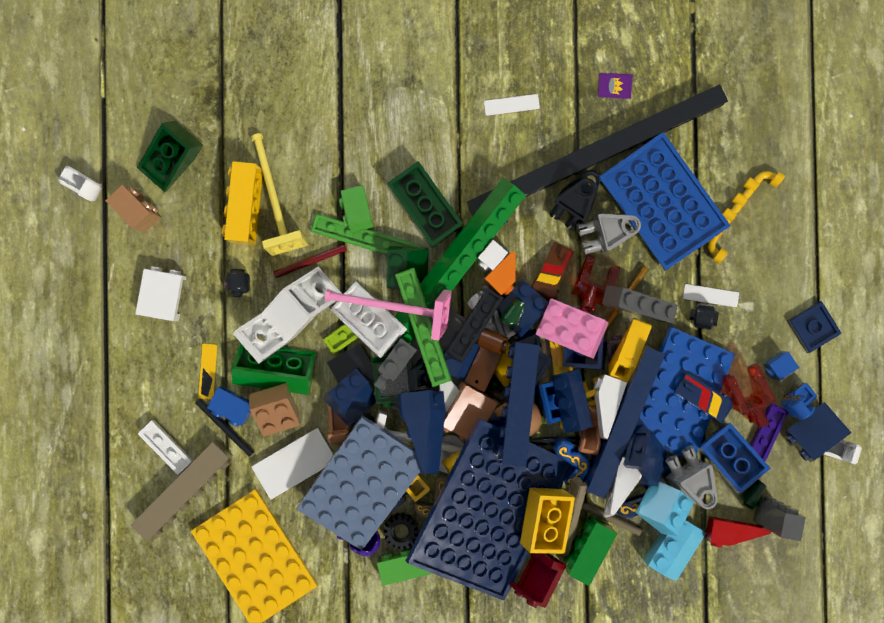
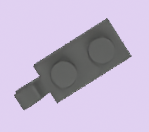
M401 338L379 367L378 371L382 375L374 386L381 390L388 379L394 382L417 349Z

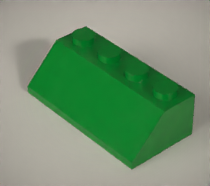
M240 343L231 368L232 384L268 389L287 383L291 393L309 395L317 352L282 347L258 363Z

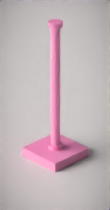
M329 289L325 293V301L335 300L432 317L431 339L440 340L448 328L452 291L443 290L435 300L434 309L340 294Z

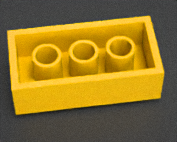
M232 161V167H229L228 177L231 180L230 186H227L226 196L229 199L228 205L224 209V216L227 218L226 225H223L222 235L225 236L224 240L231 243L256 246L263 172L257 164Z

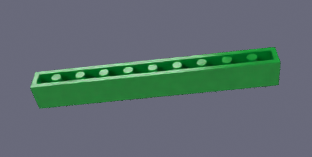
M504 178L501 179L420 285L429 309H434L435 300L443 290L452 291L526 197L514 184ZM398 312L395 318L407 330L395 343H398L402 338L411 344L416 336L409 315L405 312Z

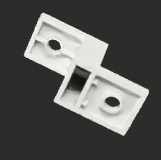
M317 267L283 288L260 315L236 329L233 335L253 358L260 363L293 340L317 314L336 302L335 300L325 301L327 289L335 293H342L325 273ZM257 336H261L264 341L259 340Z

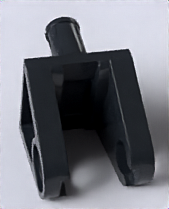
M587 170L562 188L554 201L556 204L549 212V215L553 217L558 212L554 219L559 220L565 210L572 213L567 222H565L567 228L573 222L570 228L572 231L576 230L577 224L581 220L586 222L593 208L601 180L599 173L594 170ZM587 176H594L596 183L592 179H589Z

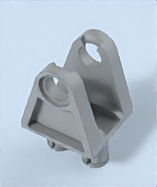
M599 214L592 221L577 224V230L585 228L578 231L579 236L596 232L597 235L596 240L582 243V248L591 247L584 249V254L600 250L602 254L612 250L638 233L641 228L639 219L632 215ZM629 220L635 222V224H636L635 229H634V227L632 226V224H631V222H630ZM625 223L630 226V231L625 228Z
M693 446L686 447L687 451L685 449L681 451L687 461V464L681 466L677 455L667 458L665 461L671 473L665 476L666 481L673 488L682 491L694 501L693 504L697 503L704 509L715 507L718 498L712 465L699 460ZM706 493L710 495V502L708 504H704L702 501Z

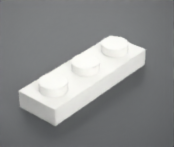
M151 420L138 433L177 475L181 474L194 461L155 420Z

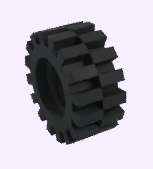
M396 513L394 516H390L384 526L383 536H385V541L388 542L390 547L393 546L395 550L397 548L400 550H404V548L409 549L411 545L413 546L418 536L416 520L411 518L409 514L405 515V513ZM399 524L405 525L409 531L408 535L405 538L396 537L394 534L395 526Z

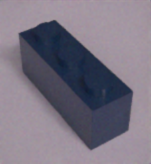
M580 369L552 375L564 432L582 431L593 427Z

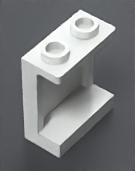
M151 266L150 270L144 269L135 315L179 321L180 314L177 311L183 280H186V276H182L181 271L175 270L165 273L162 272L163 268Z

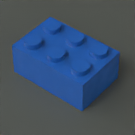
M731 423L722 425L698 446L699 451L730 487L739 494L771 469Z

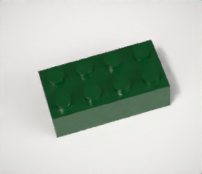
M419 161L387 183L391 192L431 248L463 227L462 221Z

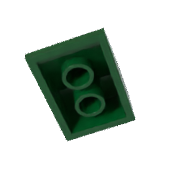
M177 121L161 123L137 168L162 191L167 192L195 160L203 144Z

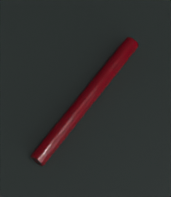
M342 244L273 271L274 276L278 278L347 251L346 246Z

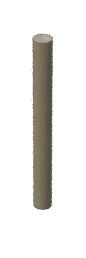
M583 501L581 509L638 536L641 535L642 528L614 515L607 518L603 517V510Z

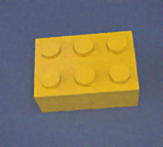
M530 488L520 544L529 553L565 554L575 497L564 489Z

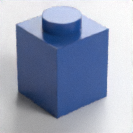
M781 351L763 363L767 376L770 379L779 381L799 368L791 354L787 351Z

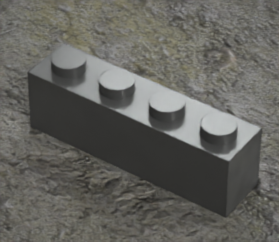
M610 285L606 286L602 305L655 321L672 324L674 323L678 306L624 287Z
M765 496L764 499L760 500L758 507L755 508L753 521L781 538L801 541L806 517L799 514V510L793 509L791 506L785 505L775 498Z

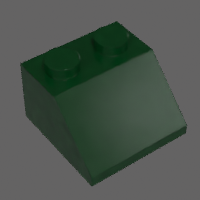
M390 246L387 252V288L400 289L395 274L415 268L421 284L428 274L429 248Z

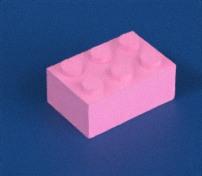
M550 299L536 335L594 359L608 322Z

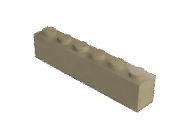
M218 440L213 441L131 526L146 541L151 538H158L163 533L162 528L166 524L169 526L177 518L175 514L179 510L183 512L191 504L189 500L193 496L197 498L204 491L202 487L206 483L211 484L218 477L216 473L220 469H226L231 464L230 459L233 455Z

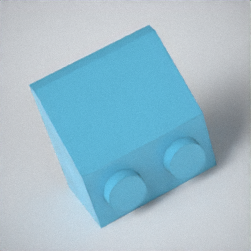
M659 482L658 487H648L636 513L660 533L678 536L694 501L682 491Z

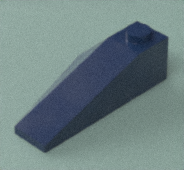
M427 390L398 394L400 416L402 421L405 420L408 438L412 439L414 445L413 453L420 473L439 474L446 411L444 391Z

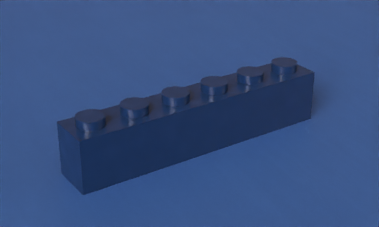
M514 342L513 346L509 347L508 358H511V364L506 369V378H509L508 386L504 388V398L507 399L506 406L502 407L501 418H504V426H500L499 438L502 439L501 447L498 446L497 459H500L499 462L504 465L526 467L540 345Z

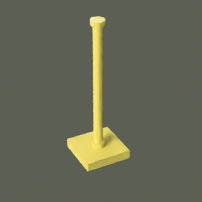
M261 133L252 135L251 139L256 146L280 235L262 241L264 249L272 256L309 246L307 238L300 230L287 234L262 143L263 135Z

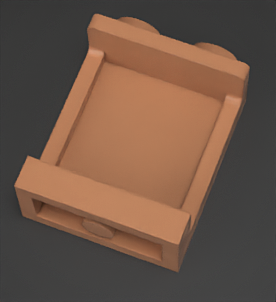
M461 380L457 386L460 391L445 414L444 431L449 434L454 432L459 439L466 442L477 418L488 421L498 402L493 397Z

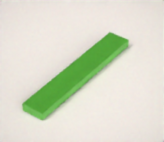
M320 214L315 215L310 231L387 255L390 246L425 248V246L369 229L351 233L349 226L345 227L343 221Z
M415 268L395 274L405 305L428 308ZM408 313L432 387L452 381L439 340L431 339L432 318Z

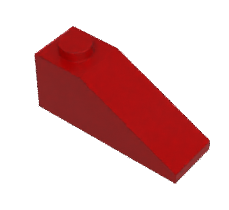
M708 516L705 539L711 543V546L722 548V545L731 546L769 535L771 531L757 524Z

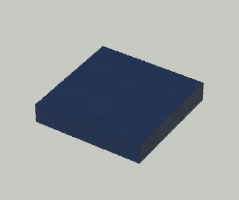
M818 301L787 320L806 353H811L842 334L822 301Z

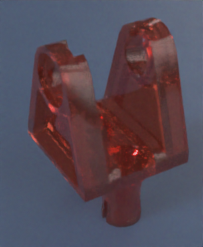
M587 254L571 294L582 298L579 310L590 314V311L595 310L596 304L603 306L602 302L606 286H616L620 266L613 264L607 273L603 286L598 285L589 279L595 256Z
M754 363L747 367L753 393L744 398L733 375L726 374L722 376L726 395L733 399L732 403H734L732 409L742 415L747 414L749 423H756L757 427L767 426L769 421L763 408L775 403L776 400L760 366Z

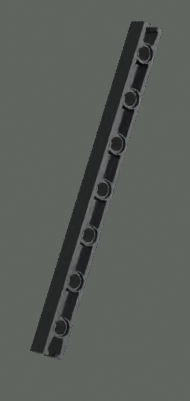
M719 84L510 181V183L514 184L528 197L653 139L662 132L666 133L722 107L728 102V99ZM493 190L467 201L472 217Z

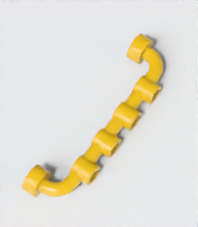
M764 171L759 173L754 179L750 177L743 186L746 188L744 193H738L732 200L735 204L732 209L727 208L723 212V216L730 224L762 180H771L769 184L777 188L785 178V175L781 172L775 174L770 171ZM724 231L708 241L709 252L714 256L712 260L717 264H720L728 254V251L721 248L718 250L715 246L716 241Z

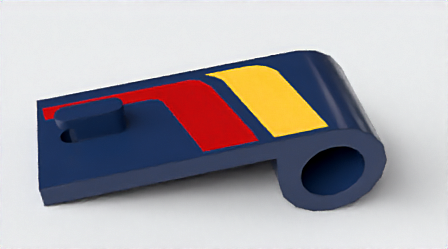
M687 372L674 390V393L705 412L708 418L718 424L724 422L734 406V403H732L733 399L724 393L722 395Z

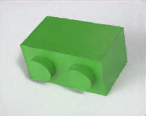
M364 186L342 190V198H339L341 209H345L346 213L343 216L345 227L349 226L351 233L374 227Z

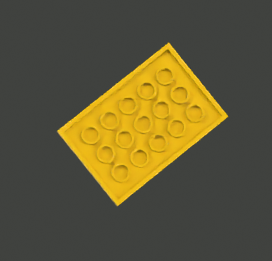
M257 488L191 530L194 538L249 623L264 622L318 586L317 581Z

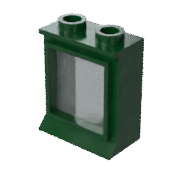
M382 356V358L371 357L374 384L382 375L378 369L388 356ZM412 357L394 382L388 379L381 390L374 386L376 404H381V407H390L392 403L399 402L398 394L415 392L410 391L408 383V371L412 368Z

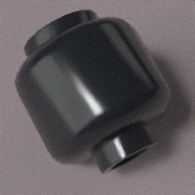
M230 269V272L225 274V291L230 293L231 297H243V294L250 291V275L244 269Z
M699 303L695 309H691L689 320H693L695 328L711 330L713 326H717L719 311H716V307L713 305Z

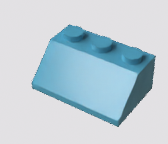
M685 520L678 536L660 533L643 560L649 567L660 574L677 581L707 532Z

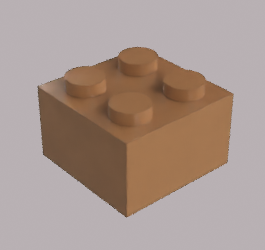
M122 184L105 200L132 229L146 233L161 218L157 213L159 210L151 202L148 203L144 200L145 195L132 186L127 187Z
M287 383L249 394L250 412L263 437L300 426L299 409Z

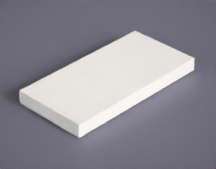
M356 281L344 293L346 295L375 299ZM337 301L330 309L380 358L407 330L386 309Z
M319 427L253 465L252 469L271 500L324 469L334 453Z

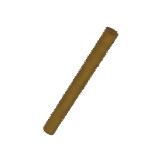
M642 265L627 289L635 291L649 269ZM616 308L612 310L606 319L608 322L606 332H608L622 310Z

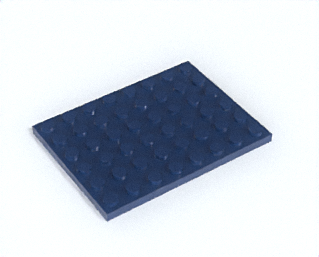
M478 417L405 561L412 566L504 601L511 588L509 586L510 583L514 582L528 554V551L520 544L529 490L530 488L561 489L572 465L557 454L529 442L526 467L501 464L499 462L500 459H497L498 446L501 447L502 439L499 438L500 427Z

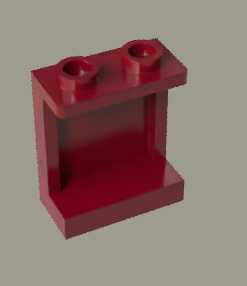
M530 553L532 556L518 583L511 582L509 586L515 590L514 593L527 599L526 603L534 608H537V606L546 608L567 565L550 553Z

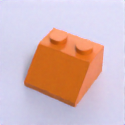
M512 251L483 280L499 295L503 294L506 296L515 288L512 284L515 282L516 253Z

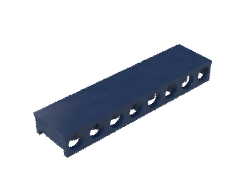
M644 345L637 366L626 385L608 439L601 438L599 453L591 455L589 460L590 470L583 480L587 485V493L606 498L665 356L664 353Z

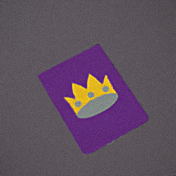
M599 74V97L631 99L632 75Z

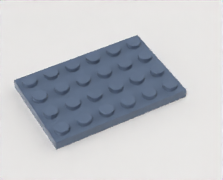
M362 415L298 504L297 510L358 549L363 550L420 473L413 453L414 448Z

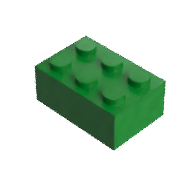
M592 515L583 521L580 535L575 536L571 552L563 559V563L567 565L565 569L568 575L588 586L592 583L617 536V532L609 524Z

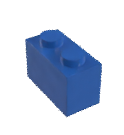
M223 386L217 388L207 407L212 410L211 414L219 418L223 416L229 419L228 422L237 427L245 425L251 414L249 400Z

